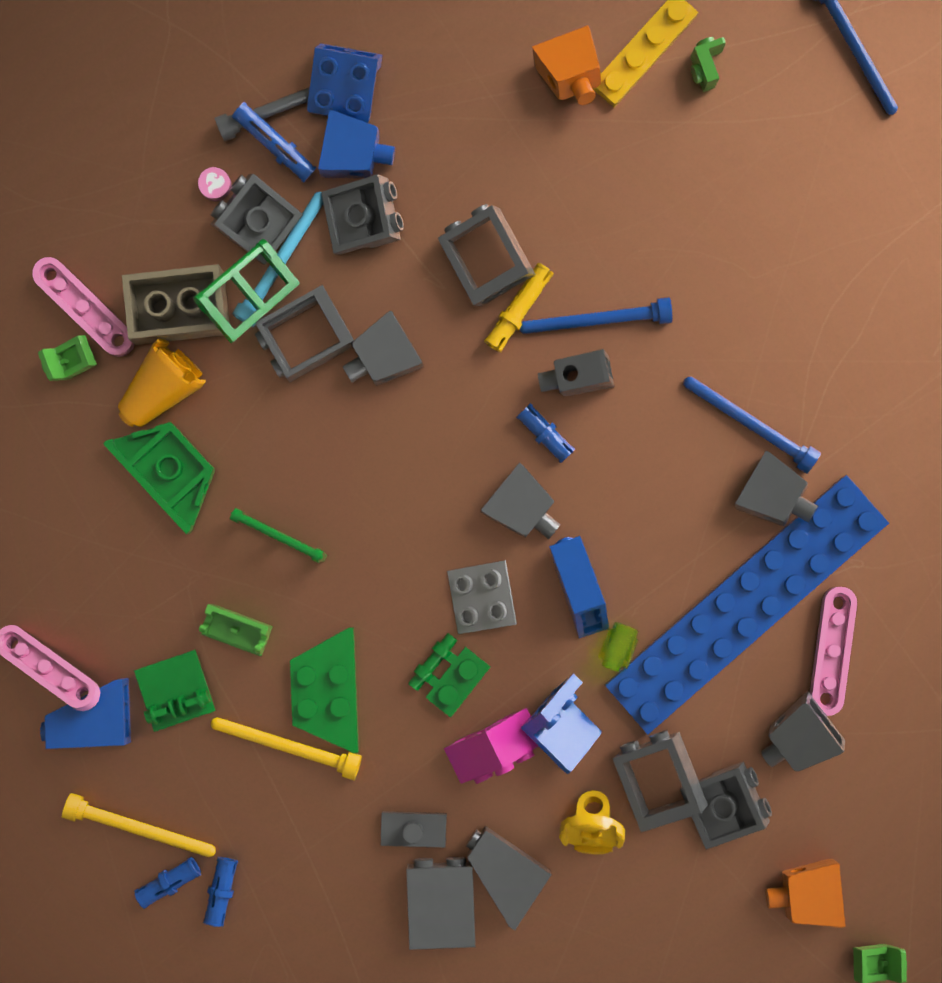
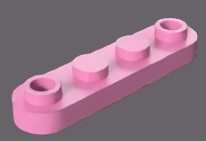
M52 257L40 259L34 265L32 275L35 283L106 352L116 357H122L132 351L134 343L128 339L127 326L60 261ZM50 271H56L55 279L47 280V274ZM117 336L124 337V343L121 346H115L114 344Z
M846 587L831 588L824 594L822 599L810 694L827 716L837 714L842 709L845 699L857 610L856 596ZM836 597H840L843 600V606L840 609H836L833 605ZM823 693L830 695V702L826 705H823L820 701Z
M8 625L0 629L1 656L75 710L87 711L97 704L100 698V689L92 679L18 626ZM18 640L15 648L11 649L12 643ZM88 691V696L81 700L82 693Z

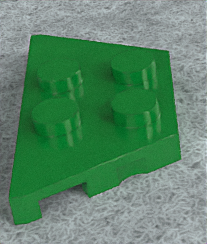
M172 422L157 425L152 429L133 432L131 435L106 440L103 443L104 446L185 534L189 535L193 530L216 469Z
M350 627L290 660L292 725L352 753H358L354 627Z

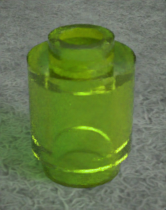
M614 622L612 629H608L598 654V658L603 660L601 666L618 673L621 668L628 669L639 641L636 638L639 631L627 625Z

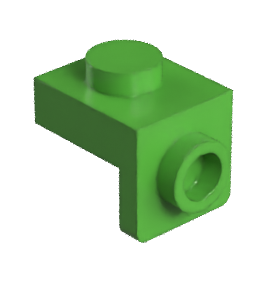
M708 37L699 41L690 58L693 64L691 65V74L696 84L700 83L703 92L714 89L719 81V75L712 56L722 53L726 45L724 37L716 40L714 37Z
M86 335L76 336L56 348L42 349L38 352L42 369L49 381L69 380L97 365Z
M887 944L853 948L854 981L859 983L884 980L897 983L907 982L905 949Z

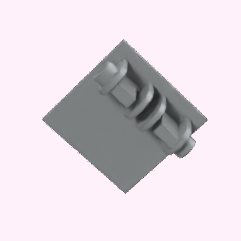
M506 560L447 571L458 634L517 625Z

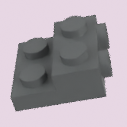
M248 174L246 178L240 175L230 188L234 193L227 203L221 200L210 214L215 218L211 225L246 252H249L262 239H265L276 251L303 215L254 174ZM261 253L255 257L261 264H266L267 261Z
M377 174L321 192L334 254L341 255L364 247L375 248L401 240L399 232L403 231L404 224L401 215L395 212L393 201L397 199V190L394 183L389 181L388 178Z
M744 761L718 770L711 776L699 780L708 806L701 814L692 816V819L705 849L766 829L770 822L768 817L772 816L771 807L765 797L760 799L755 788L759 785L757 775L752 767L746 768ZM681 787V794L683 798L686 799L687 797L685 795L683 787Z

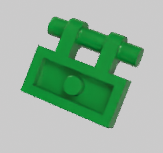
M447 633L441 642L437 641L432 647L434 651L423 665L419 664L415 668V675L408 684L416 691H419L425 682L429 683L433 688L425 698L451 718L491 666L467 647L456 656L450 650L458 640ZM445 659L451 665L439 679L433 672L441 661Z

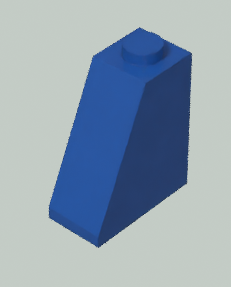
M581 536L560 539L556 544L550 546V551L579 639L609 629L606 603Z
M129 678L117 679L100 687V698L97 704L90 710L78 711L67 704L46 715L45 722H42L40 726L41 740L45 741V748L121 746L131 743ZM88 694L81 697V700L85 699Z

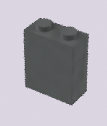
M465 857L446 858V863H433L432 858L414 859V864L407 865L409 950L475 947L473 866L471 863L466 862Z

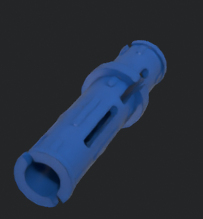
M243 102L231 116L277 157L275 161L281 165L283 163L302 182H305L317 168L295 149L297 146L293 142L288 143L254 112L247 103ZM253 121L261 130H263L272 139V141L268 139L251 122ZM277 144L295 161H297V164L292 159H290L289 156H287L281 149H279L277 147Z

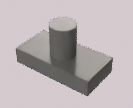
M382 811L381 846L446 848L447 813Z

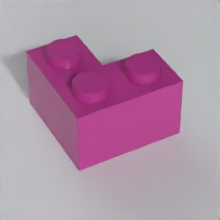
M527 708L507 715L490 726L464 736L444 748L461 784L470 780H474L475 784L481 783L493 776L492 772H495L496 776L503 775L515 768L513 765L514 761L518 764L534 756L533 750L538 745L521 729L531 717Z

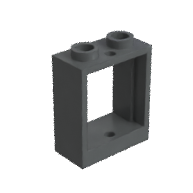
M488 204L471 212L472 217L465 222L456 221L448 225L444 229L445 234L438 237L442 248L474 306H483L536 275L501 209L493 205L488 206ZM491 220L515 266L478 288L454 242Z
M323 285L256 322L260 330L255 333L257 340L263 350L270 348L275 359L270 362L279 378L285 375L289 382L351 349V343L354 341ZM319 304L340 342L291 369L270 330Z
M664 730L649 737L650 741L640 745L638 740L620 746L621 751L612 758L641 833L701 814L708 806L680 732L669 735L668 730ZM668 749L687 798L648 810L630 761Z

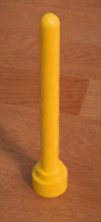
M219 717L213 718L210 723L211 728L216 731L337 768V772L342 773V777L353 781L361 764L362 755L349 752L348 755L344 753L341 756Z
M70 793L62 812V818L73 822L77 819L82 821L86 818L205 857H213L216 853V848L212 844L89 806V802L85 801L83 796Z

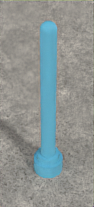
M316 192L303 211L302 217L293 227L278 251L277 255L284 264L287 263L322 207L323 199L321 192ZM269 265L254 289L262 301L278 277V274L271 265ZM244 299L242 304H237L232 315L244 322L256 309L249 300Z

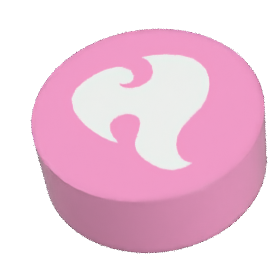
M211 167L204 170L199 176L198 187L205 198L211 201H220L230 193L231 181L224 170Z

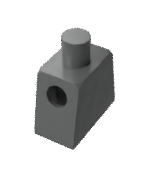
M389 311L351 343L358 357L342 366L352 383L369 374L374 384L380 385L423 368V362L393 312Z
M604 349L555 360V370L538 373L541 392L559 389L563 396H570L615 387L609 356ZM578 371L577 378L574 381H568L569 373Z
M765 451L738 497L735 508L785 526L791 514L809 523L818 505L802 497L808 483L770 452Z
M521 463L516 466L481 509L482 514L524 538L535 528L547 539H550L561 525L546 513L555 501Z
M807 692L770 726L768 736L773 744L763 749L761 753L771 767L786 759L794 771H801L842 754L845 749V739L811 694Z

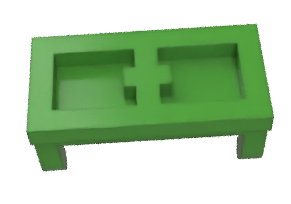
M214 604L207 605L205 621L199 627V632H202L201 635L262 657L273 626Z

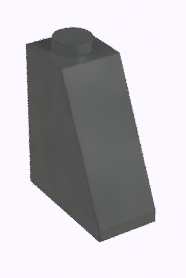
M485 826L482 832L476 830L466 844V847L470 849L467 858L509 927L516 930L549 880L551 871Z

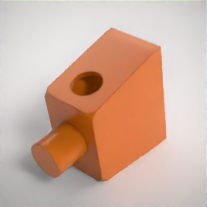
M589 25L532 46L535 68L558 99L565 100L575 96L579 105H587L595 99L596 94L593 89L601 84V76Z
M825 859L782 871L783 887L766 888L765 890L768 909L785 907L786 917L792 923L846 927L840 864L834 859Z

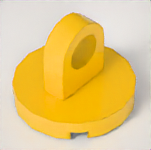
M593 790L581 795L577 803L576 815L567 817L561 822L559 839L566 847H568V843L574 845V850L580 853L607 854L613 852V847L616 846L620 849L623 846L625 829L622 824L610 818V805L607 796L600 791ZM597 802L603 808L600 812L591 814L585 810V807L589 803Z

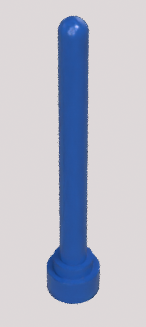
M819 0L821 5L825 4L884 110L889 115L895 114L898 106L838 0Z
M670 297L656 299V302L650 303V306L523 321L519 330L523 334L645 319H652V322L658 321L659 324L672 323Z
M693 377L685 378L684 386L688 390L793 457L792 461L797 464L796 467L804 473L808 474L817 462L821 452L812 446L808 448L804 445L798 446Z

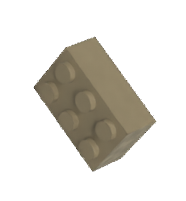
M219 264L122 275L128 339L135 345L154 343L159 338L169 342L223 336L221 331L193 300L196 294L204 290L224 273ZM223 284L208 299L229 322L226 284Z

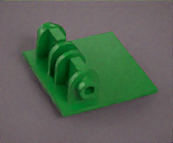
M196 649L134 670L147 711H144V716L147 723L152 724L154 732L216 711Z

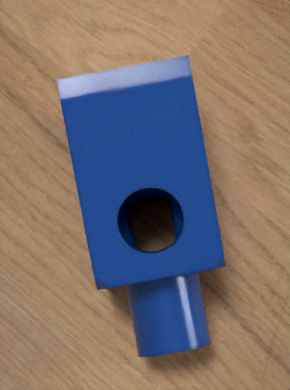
M329 110L318 166L320 176L323 178L370 177L373 175L375 163L393 165L395 146L378 144L380 134L378 127Z

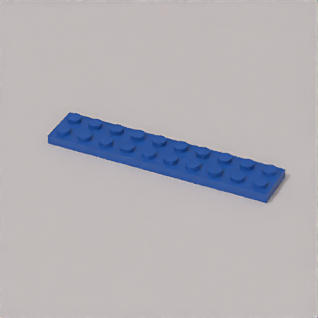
M844 475L813 502L818 505V508L809 523L796 517L605 684L606 688L647 735L889 524L847 475Z

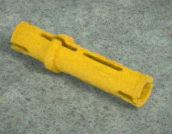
M541 263L535 265L533 270L536 275L524 282L505 312L501 311L498 315V322L484 340L495 351L501 353L515 330L519 331L524 316L554 275L545 265Z

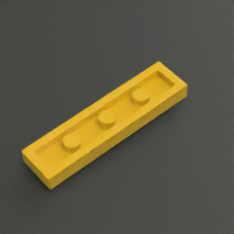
M667 0L600 74L601 84L593 90L615 108L692 23L699 12L685 0Z

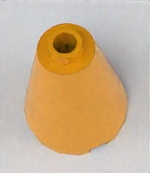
M159 338L152 344L118 404L120 410L119 417L131 427L134 425L144 426L201 389L206 383L205 379L199 380L202 372L194 362L180 349H177L175 352L168 349L167 346L170 342Z

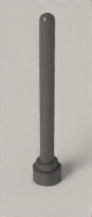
M310 87L253 109V111L262 119H266L308 102ZM226 113L214 118L224 142L235 138V134L240 132V128H243L241 124L231 117L232 115L227 116Z

